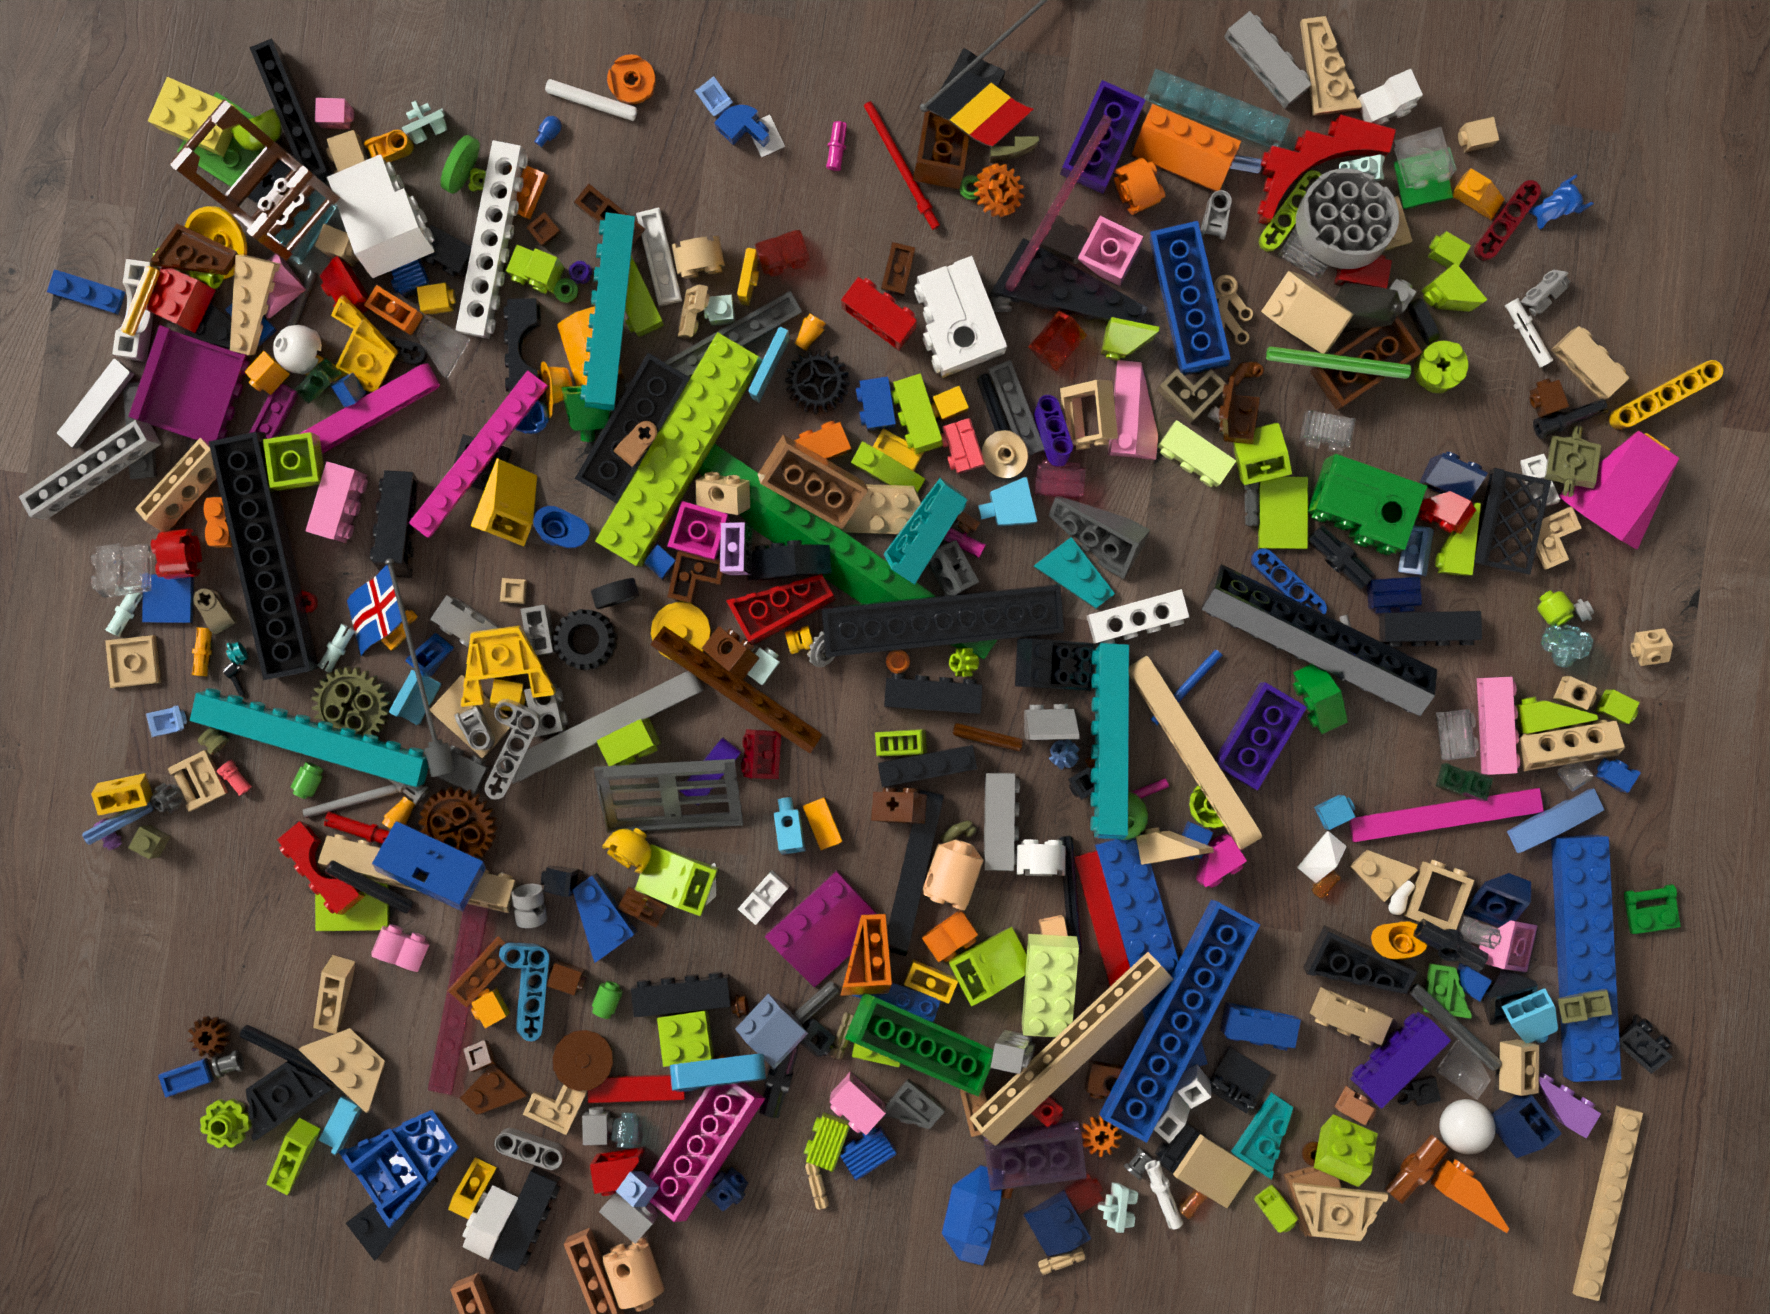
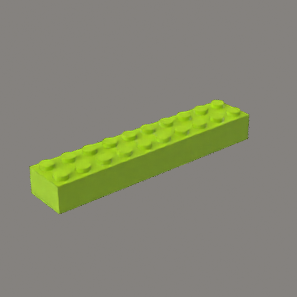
M717 332L595 542L633 565L643 566L763 361L759 356Z

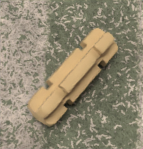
M806 1163L805 1168L807 1175H810L808 1179L813 1197H815V1206L817 1209H824L828 1207L829 1202L827 1195H825L826 1191L822 1175L819 1173L820 1168L811 1163Z
M1078 1246L1071 1252L1054 1255L1050 1260H1047V1258L1038 1262L1041 1273L1046 1275L1051 1273L1053 1269L1056 1271L1072 1265L1074 1261L1078 1263L1085 1260V1254L1082 1247Z

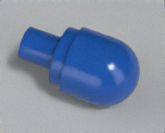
M548 116L543 120L537 130L540 134L534 141L538 146L542 148L547 140L552 141V139H555L562 128L559 118Z

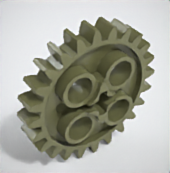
M347 666L344 668V672L341 668L335 670V674L330 672L326 674L327 679L323 678L319 681L323 687H316L314 690L319 695L312 697V700L318 702V705L311 708L319 712L314 719L330 722L334 728L353 729L356 731L355 734L362 736L364 734L376 736V732L383 730L380 724L388 722L383 715L390 714L385 706L390 704L391 701L384 700V696L389 694V692L381 691L384 683H375L377 675L369 678V670L361 674L360 667L354 668L352 672L351 667ZM342 684H345V685L348 686V688H349V694H348V695L345 694V693H343L342 688H341V687H342ZM359 686L361 688L360 692L356 694ZM364 694L369 696L371 700L370 705L364 703ZM333 705L339 708V716L333 713ZM345 716H347L345 719V724H343L342 720ZM354 716L360 718L361 726H357L354 723Z

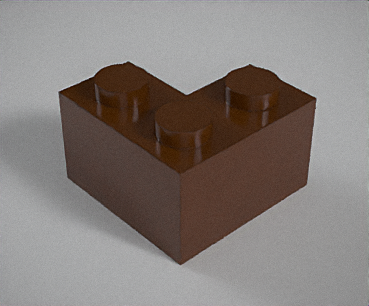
M678 550L667 597L693 604L699 581L722 586L725 573L720 572V560H712Z

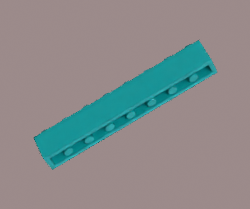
M606 212L605 220H600L599 235H603L602 244H597L596 258H601L600 267H595L594 281L598 282L597 291L592 290L591 305H595V314H590L588 328L593 329L592 338L587 337L586 352H590L589 361H584L583 375L588 377L587 385H582L580 398L585 400V407L613 411L615 408L635 216Z
M1100 643L1092 653V664L1096 665V674L1092 675V688H1096L1095 697L1092 698L1091 705L1092 711L1095 712V721H1092L1091 734L1095 735V744H1092L1091 758L1095 759V768L1091 770V783H1095V792L1091 793V807H1094V816L1091 817L1090 829L1094 831V838L1124 839L1128 836L1129 645Z

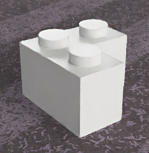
M1409 69L1390 77L1383 86L1362 94L1358 98L1362 105L1359 111L1364 121L1383 126L1389 122V118L1396 115L1397 118H1401L1411 112L1410 109L1417 106V101L1423 94L1412 70Z
M493 1185L489 1193L484 1192L477 1204L480 1206L477 1213L472 1212L466 1224L467 1227L462 1235L466 1238L463 1247L489 1260L511 1216L518 1197Z

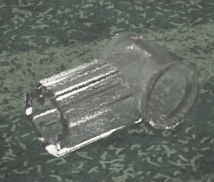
M1464 915L1461 916L1456 929L1463 934L1464 941L1471 944L1473 942L1491 949H1495L1500 944L1502 938L1500 929L1479 923V920Z

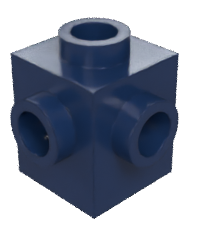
M731 1166L726 1172L721 1170L716 1174L706 1196L724 1211L731 1204L737 1205L746 1195L744 1191L749 1183L741 1173Z

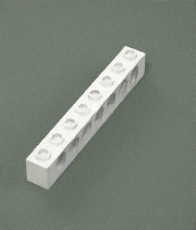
M492 141L456 325V331L462 334L490 339V334H493L496 321L494 314L495 310H498L500 306V296H498L500 286L502 287L504 284L505 273L503 268L504 263L508 262L510 253L507 247L509 239H512L514 234L513 217L517 215L519 208L516 196L517 192L522 191L523 178L520 176L523 171L522 168H526L528 163L526 150L520 145ZM507 165H512L511 172L503 175V168ZM506 188L507 195L502 199H498L499 191ZM502 212V219L495 223L493 221L494 215ZM497 235L498 242L496 245L489 246V239ZM488 259H493L492 268L485 270V262ZM488 282V291L481 294L480 286ZM479 306H483V315L476 317L475 310Z

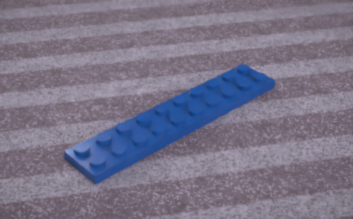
M1136 837L1130 840L1113 839L1095 844L1130 968L1149 952L1171 976L1179 961L1151 863L1141 865ZM1164 989L1142 1009L1145 1023H1147ZM1201 1040L1185 1070L1196 1064L1198 1066L1208 1064Z

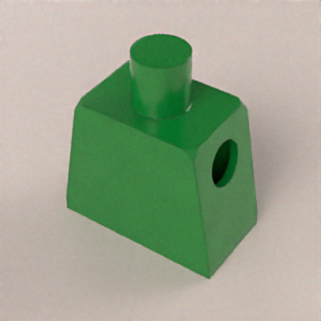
M582 386L562 387V395L570 427L574 431H580L581 441H595V429H604L608 422L610 410L585 407V400L580 399Z

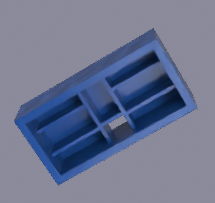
M397 821L394 823L372 862L376 872L462 912L486 870L483 861ZM419 872L428 876L425 883L416 879Z

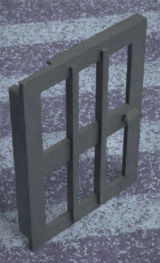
M735 759L594 767L597 792L607 833H613L619 829L634 831L635 828L641 831L743 825ZM724 773L725 779L676 782L675 776ZM658 777L659 783L610 786L609 780ZM726 787L727 794L679 797L678 790ZM660 791L661 798L614 801L612 793ZM729 803L730 812L682 815V804ZM663 806L665 816L618 819L615 808Z

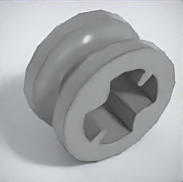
M1002 296L991 298L994 312L1012 311V306L1009 305L1012 302L1010 298Z

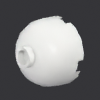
M287 326L280 331L274 340V357L284 369L292 373L306 374L315 367L319 360L315 357L317 350L321 351V338L317 331L306 326Z

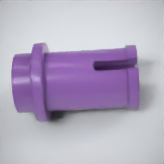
M108 818L97 822L96 824H94L93 827L103 823L104 821L108 820ZM115 832L102 838L104 842L103 847H107L109 851L115 849L122 844L120 841L122 837L120 835L117 836Z

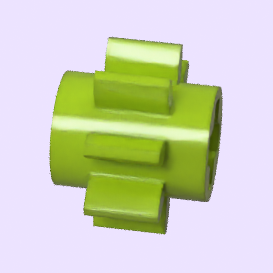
M956 648V654L950 657L949 666L952 671L956 672V677H972V671L978 669L979 659L973 653L972 648Z

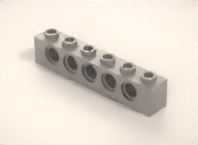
M134 420L20 495L19 498L29 517L47 520L160 446L161 442L151 424Z

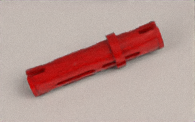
M332 812L327 813L325 819L328 821H324L325 827L365 838L370 843L377 842L383 844L390 832L378 828L379 826L376 824L368 825Z

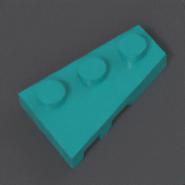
M1072 537L1033 566L1095 609L1115 594Z

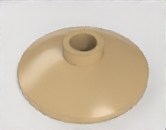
M1006 430L997 431L986 439L982 447V456L986 468L998 477H1014L1021 473L1027 465L1028 448L1024 440L1014 432ZM1009 449L1011 451V456H1007L1004 453V450Z

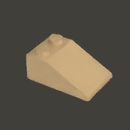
M1291 271L1287 272L1261 311L1276 324L1323 354H1327L1354 315L1306 277Z

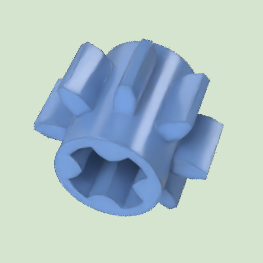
M1066 739L1065 742L1063 740L1056 741L1050 749L1052 756L1049 760L1061 770L1064 767L1071 768L1079 759L1077 752L1080 749L1069 739Z

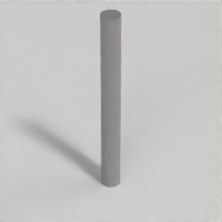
M388 785L303 809V815L305 818H310L398 793L396 785Z

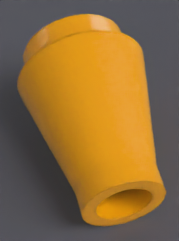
M809 314L807 318L804 317L795 344L807 351L809 346L825 330L823 328L826 323L812 314Z
M403 797L398 804L383 816L385 819L382 823L392 829L396 821L406 825L415 804L406 797Z

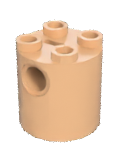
M957 839L944 844H938L922 894L931 897L930 900L944 904L946 901L955 908L966 910L984 859H982L973 845Z
M642 1237L636 1244L632 1242V1245L626 1247L624 1244L612 1247L610 1249L611 1253L603 1256V1264L618 1307L620 1309L634 1307L636 1312L650 1308L654 1305L653 1299L663 1293L665 1288L646 1237Z

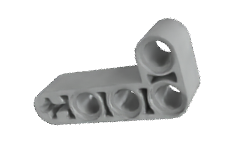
M510 699L499 701L494 711L497 721L512 728L485 784L486 795L495 800L502 798L506 794L538 729L540 721L537 712ZM507 705L511 707L513 714L509 717H504L500 714L499 708ZM525 716H531L534 718L535 724L532 727H525L521 719ZM521 738L524 741V746L516 749L512 747L511 740ZM508 759L512 761L514 767L511 770H504L501 768L500 762ZM500 775L503 777L500 784L501 789L498 788L497 791H493L492 785L496 783Z

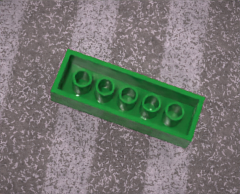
M863 993L844 1038L979 1097L990 1071L994 1052L993 1049L866 993Z

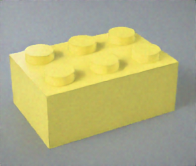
M167 77L148 122L157 129L188 142L223 100ZM238 124L225 130L216 125L199 144V147L224 157L233 137L231 129L238 126Z

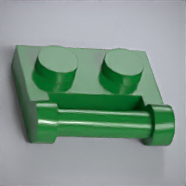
M1674 884L1665 885L1664 888L1624 892L1628 926L1631 934L1681 927L1676 901L1677 891ZM1664 897L1666 900L1665 904L1636 908V902Z

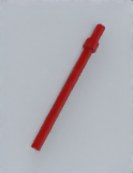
M872 101L864 104V108L918 204L916 206L921 215H924L932 230L940 227V224L932 211V204L929 199H925L917 182L913 181L911 171Z

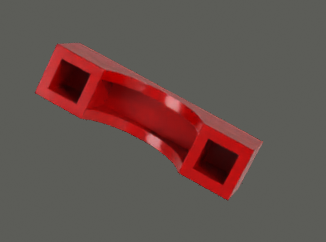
M299 821L277 839L281 844L279 847L280 851L288 859L290 857L296 863L294 865L295 870L302 877L306 876L311 882L308 884L316 895L321 894L325 899L323 904L330 913L343 915L365 897L362 891L338 879H329L320 872L316 864V851L321 840L307 823Z

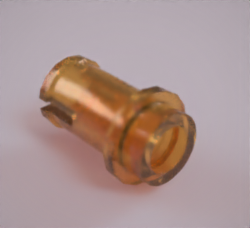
M1332 870L1318 881L1317 884L1313 883L1311 891L1321 900L1324 897L1327 898L1329 896L1327 893L1341 880V877Z
M1194 1189L1185 1202L1179 1204L1180 1208L1178 1211L1187 1219H1190L1192 1216L1195 1217L1194 1213L1208 1197Z

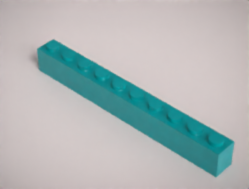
M206 688V691L195 694L190 717L192 722L410 786L418 787L425 783L429 765L426 754H424L422 749L414 747L406 749L395 741H387L386 743L379 741V737L364 734L362 736L355 734L356 731L350 728H334L330 722L319 721L317 723L310 721L311 718L309 716L300 714L293 716L288 714V711L285 709L273 708L272 710L266 708V704L252 701L248 703L243 701V697L237 695L224 696L217 689Z

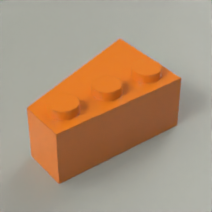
M885 914L861 915L840 996L863 995V993H889L892 981Z

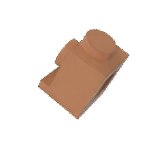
M1348 1086L1344 1088L1335 1105V1108L1363 1125L1371 1121L1376 1114V1108L1368 1104L1370 1099L1358 1092H1354Z

